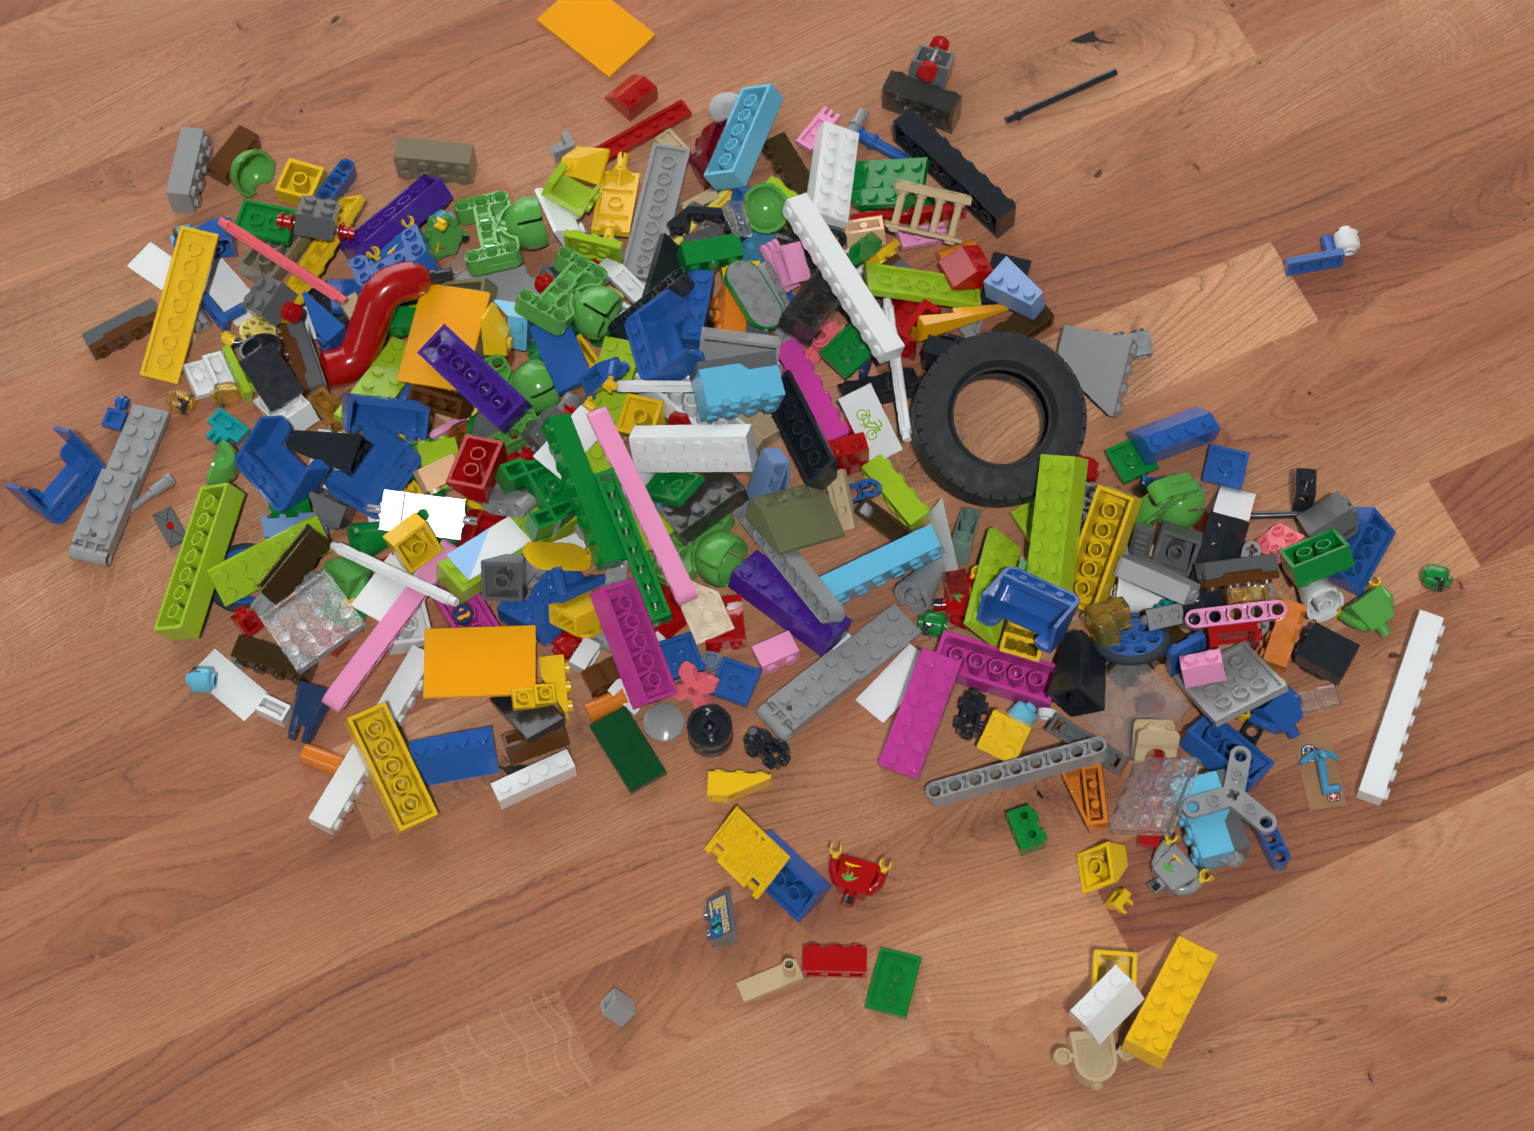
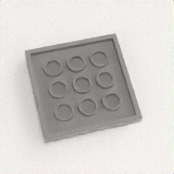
M1245 641L1221 652L1226 675L1225 681L1185 688L1182 672L1173 676L1174 682L1216 727L1289 691L1288 685Z

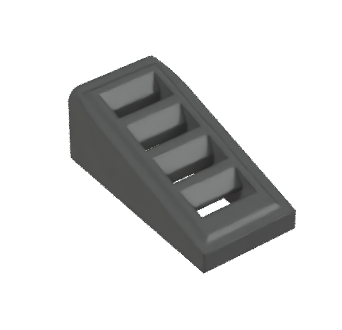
M1136 523L1129 547V554L1141 553L1149 557L1156 529Z

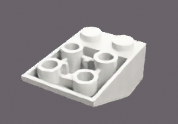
M302 395L270 413L260 396L253 400V403L264 416L282 415L288 421L291 432L286 442L289 441L294 430L305 431L319 421L311 403Z

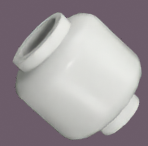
M1350 226L1340 227L1339 231L1333 236L1335 248H1343L1345 256L1356 254L1361 246L1358 231Z

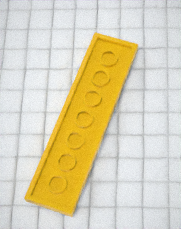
M362 195L339 197L337 202H340L337 227L342 222L347 227L351 223L353 224L354 218L363 209L362 205L366 201ZM334 234L333 241L314 238L298 265L318 277L323 273L324 266L333 257L334 250L344 238L339 241L336 234ZM293 274L290 275L285 283L286 286L298 294L293 302L300 306L305 302L302 293L304 291L308 293L313 288ZM282 318V320L280 321V323H288V322H289V321L284 320L283 318Z
M180 226L140 376L179 385L218 245L219 234Z

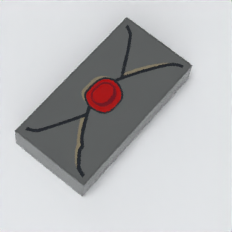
M169 506L153 514L152 516L169 548L172 549L182 544L185 532L172 508Z

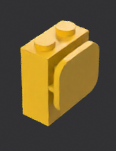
M592 591L581 594L565 603L549 604V623L581 638H590L603 632L589 595Z
M1008 621L999 651L1036 662L1040 661L1043 653L1035 645V640L1039 634Z

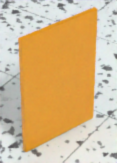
M558 0L536 19L539 24L609 79L656 37L654 32L613 0Z
M440 284L430 285L429 290L424 295L419 296L396 381L411 385L457 391L417 352L443 324L447 325L476 352L481 334L480 319L488 307L491 293Z
M536 625L425 629L423 644V698L511 696V690L514 688L533 687L537 680Z

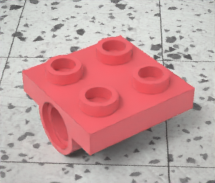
M1278 523L1255 542L1261 547L1260 555L1277 553L1279 564L1281 559L1278 550L1306 538L1297 531ZM1254 545L1250 546L1251 552H1258V550H1255Z

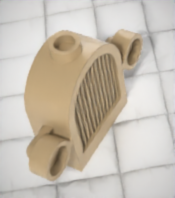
M1085 1031L1069 1033L1066 1037L1068 1049L1058 1048L1053 1054V1062L1059 1067H1065L1070 1063L1072 1075L1080 1084L1090 1087L1091 1090H1101L1104 1088L1103 1084L1114 1074L1117 1067V1059L1122 1062H1129L1134 1056L1121 1050L1123 1044L1116 1050L1113 1032L1099 1045Z

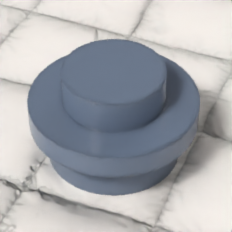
M710 651L702 656L705 670L710 672L718 670L722 661L718 653Z

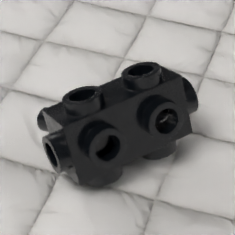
M977 688L972 689L971 692L966 691L965 697H960L958 709H961L960 716L955 717L953 728H957L956 734L960 735L961 739L967 741L972 740V738L977 739L978 733L982 734L985 723L981 721L982 714L987 715L989 703H986V695Z
M756 726L746 733L743 741L744 749H746L745 753L753 759L756 757L762 759L763 765L771 770L773 768L779 770L781 766L786 767L791 756H789V745L781 739L776 740L769 731L763 728L759 729ZM777 754L779 755V757L775 758L773 757V755Z

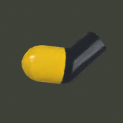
M223 331L221 333L220 339L225 345L230 344L232 349L239 348L243 342L240 337H235L230 331Z

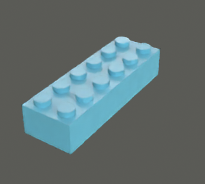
M772 83L741 88L704 173V177L716 191L746 187L783 101V97Z
M929 524L819 578L841 605H845L851 601V598L857 595L861 597L868 594L869 589L873 587H883L892 578H902L906 575L905 572L911 569L915 571L924 567V563L930 560L934 562L943 557L942 554L946 553L936 530Z

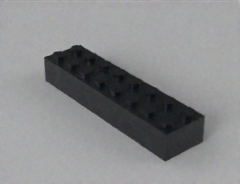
M910 107L893 120V142L905 153L909 154L910 158L927 157L930 161L927 174L943 189L970 195L972 202L971 206L966 205L967 211L998 239L1014 226L1015 202L1011 198H1007L997 185L994 186L986 174L979 172L972 161L965 159L959 149L951 146L946 137L937 133L932 124H928L923 120L919 112H915Z

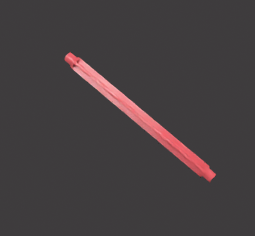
M223 217L219 219L217 224L224 231L333 301L339 302L342 305H345L348 301V298L341 291L232 221L226 220Z

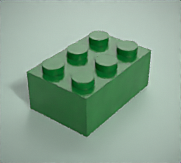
M739 233L683 242L680 244L676 255L679 268H683L686 272L698 269L715 273L722 267L741 260L743 251Z
M1335 527L1278 550L1283 570L1298 589L1307 587L1313 582L1326 579L1330 575L1346 571L1348 568L1355 566L1350 545Z

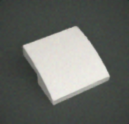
M221 351L202 355V360L184 364L183 371L196 400L212 396L214 388L216 390L223 388L218 391L221 392L235 384V380Z

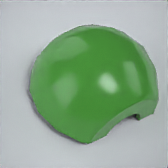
M249 149L237 155L230 168V177L234 188L241 195L248 198L252 197L256 193V186L261 183H268L273 179L275 171L273 158L269 153L259 149Z
M760 183L754 185L745 193L743 198V216L748 227L759 233L768 234L784 226L787 219H785L782 210L788 197L780 188L771 183Z
M224 439L220 441L208 475H205L206 485L230 483L238 474L239 469L236 466L237 450Z

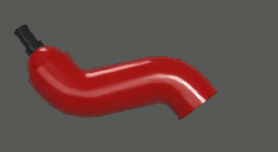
M404 261L386 266L374 273L364 284L358 295L340 346L320 351V367L327 389L340 388L361 379L381 354L398 305L403 302L417 300L419 296L424 295L429 290L430 285L453 280L452 268L436 271L434 269L428 270L425 266L418 263Z

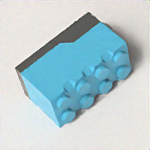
M774 350L696 362L689 378L700 422H716L719 420V417L723 416L731 420L737 418L738 414L742 413L746 416H754L760 410H763L765 413L775 412L786 394L781 379L783 368L781 363L776 360Z
M1225 769L1175 781L1172 796H1170L1172 808H1176L1179 813L1176 816L1179 828L1182 827L1185 831V835H1183L1184 844L1192 852V854H1189L1190 862L1199 872L1203 869H1213L1224 865L1229 867L1240 866L1245 862L1251 847L1241 817L1231 809L1197 819H1188L1182 813V805L1186 798L1224 787ZM1230 792L1228 798H1232L1235 801L1233 793ZM1194 803L1187 805L1188 811L1192 813L1199 810L1198 805Z

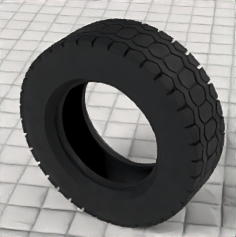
M1004 331L974 335L954 344L943 352L922 379L915 394L911 411V431L914 447L922 466L925 467L924 469L941 488L952 496L957 497V499L988 508H1005L1028 503L1036 498L1041 454L1078 457L1084 443L1087 428V408L1083 390L1068 363L1056 351L1054 352L1052 348L1044 343H1040L1041 341L1027 337V335ZM1002 377L1015 381L1025 387L1035 398L1042 414V435L1035 451L1027 458L1008 464L987 462L972 454L961 442L954 424L956 399L966 386L979 379Z

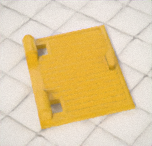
M736 806L704 848L708 853H713L718 858L716 861L744 888L748 887L753 892L752 896L757 900L791 858L738 806ZM717 844H719V845L724 849V851H722V850L717 846ZM753 878L760 884L759 886L752 880Z

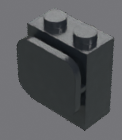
M942 333L941 337L929 334L923 349L922 370L928 371L943 352L966 338L951 333Z
M1315 622L1312 628H1307L1303 636L1305 638L1304 643L1297 645L1293 653L1296 655L1294 663L1299 665V668L1309 675L1322 681L1328 680L1339 686L1360 645Z

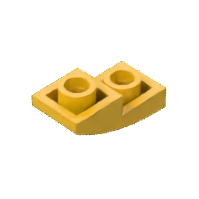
M554 683L534 684L530 688H514L511 690L513 711L542 708L557 703Z

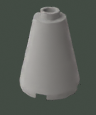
M930 560L924 563V567L913 571L900 581L894 589L898 602L902 606L904 604L909 606V611L916 614H924L926 610L931 608L945 572V568L939 560L934 562Z

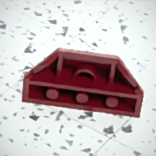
M728 118L713 121L702 130L701 135L696 138L695 152L692 151L690 154L689 163H692V171L704 191L711 186L704 177V173Z

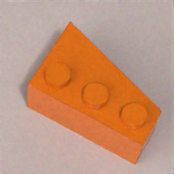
M723 282L717 296L713 297L711 302V308H713L714 312L712 316V321L715 323L714 328L746 332L747 320L727 289L725 282Z
M1285 598L1283 602L1287 606V612L1281 620L1271 622L1274 628L1273 631L1268 630L1265 642H1268L1267 648L1262 647L1260 657L1276 673L1283 676L1308 607ZM1280 608L1279 613L1275 612L1274 614L1281 615L1283 613V609Z
M1098 763L1062 773L1061 776L1089 833L1110 831L1102 764Z

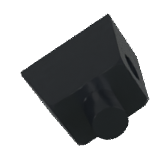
M1296 468L1292 476L1291 511L1308 510L1314 505L1316 497V469ZM1306 496V500H1301L1300 497Z

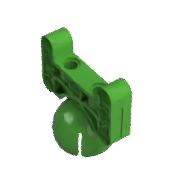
M501 190L461 199L454 204L459 224L469 225L476 223L481 248L468 251L464 255L467 271L471 276H479L517 267L523 262L521 248L537 250L549 244L545 225L541 221L543 217L539 200L536 196H525L511 205L508 193Z
M560 247L553 264L554 269L560 274L540 296L528 289L520 290L516 298L514 310L520 316L551 334L558 336L564 334L574 321L576 328L585 337L592 340H601L609 331L608 325L612 321L596 313L592 308L615 319L622 307L623 298L617 291L605 286L608 276L605 268L571 248Z
M494 354L484 359V361L532 405L505 435L499 430L488 437L504 441L508 455L521 449V446L528 445L520 436V433L537 418L536 414H541L547 407L558 406L561 401L557 390L551 389L553 381L539 358L524 362L513 373L506 358L501 354ZM513 436H519L516 439H511Z
M1189 472L1168 475L1147 486L1149 493L1141 498L1143 501L1130 537L1133 536L1136 523L1153 527L1155 521L1162 525L1165 520L1190 528L1201 519L1204 508L1200 507L1205 505L1204 492ZM1200 508L1198 510L1187 511L1188 509Z
M694 492L683 504L688 516L674 533L671 540L691 581L697 578L696 573H698L703 581L717 588L728 587L732 571L745 561L743 558L748 555L747 544L741 537L730 532L735 525V520L727 506ZM729 551L734 552V553H736V554L742 556L743 558H741V557H739V556H737V555H734V554H732V553H728V552H729ZM647 553L659 584L669 586L654 555Z

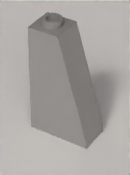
M1141 553L1120 556L1113 574L1182 605L1193 604L1199 596V588L1201 586Z

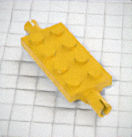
M622 152L618 153L617 163L614 168L604 173L599 189L601 195L595 205L591 234L603 235V238L607 239L615 238V236L630 237L640 183V173H632L628 169L630 156L626 152H624L623 158Z

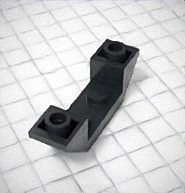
M687 206L667 222L668 230L676 236L690 233L691 220L699 223L704 222V220L712 221L716 224L724 222L723 231L726 235L739 233V238H746L747 235L743 227L727 208Z

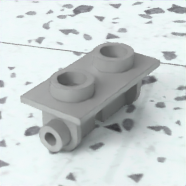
M1180 603L1145 610L1146 614L1141 617V623L1148 626L1149 631L1185 623L1182 604Z

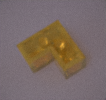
M324 386L310 394L307 399L318 418L328 430L337 433L342 430V423L334 420L333 415L342 404L343 394L334 400ZM349 389L345 393H350L352 389Z
M1268 584L1224 589L1226 606L1270 601ZM1232 610L1230 617L1233 620H1239L1241 613L1238 610Z
M1122 596L1114 597L1084 607L1085 627L1100 648L1120 644V630L1131 627L1130 606Z

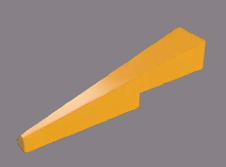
M1001 304L952 308L951 313L922 315L918 317L917 326L912 328L911 337L916 339V343L927 340L929 334L938 336L1008 311L1009 308Z

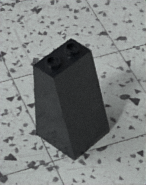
M294 430V433L289 438L287 449L314 460L321 459L327 465L353 475L374 444L360 434Z
M1083 630L1066 633L1047 694L1071 717L1104 711L1106 660L1096 652L1093 640Z

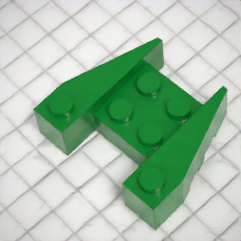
M515 459L499 465L495 479L504 494L526 487L536 500L539 510L529 513L524 524L533 542L552 536L576 516L575 511L570 506L568 493L563 488V480L558 478L538 460L525 461L524 459Z

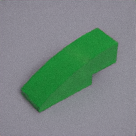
M872 231L850 247L848 258L855 269L873 257L881 247L882 240Z

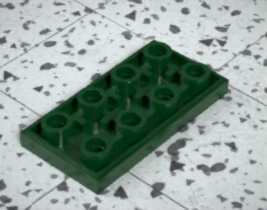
M625 706L589 725L591 732L631 795L667 775L665 768Z

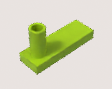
M230 344L223 346L222 355L245 404L252 402V393H255L256 390L251 382L247 381Z

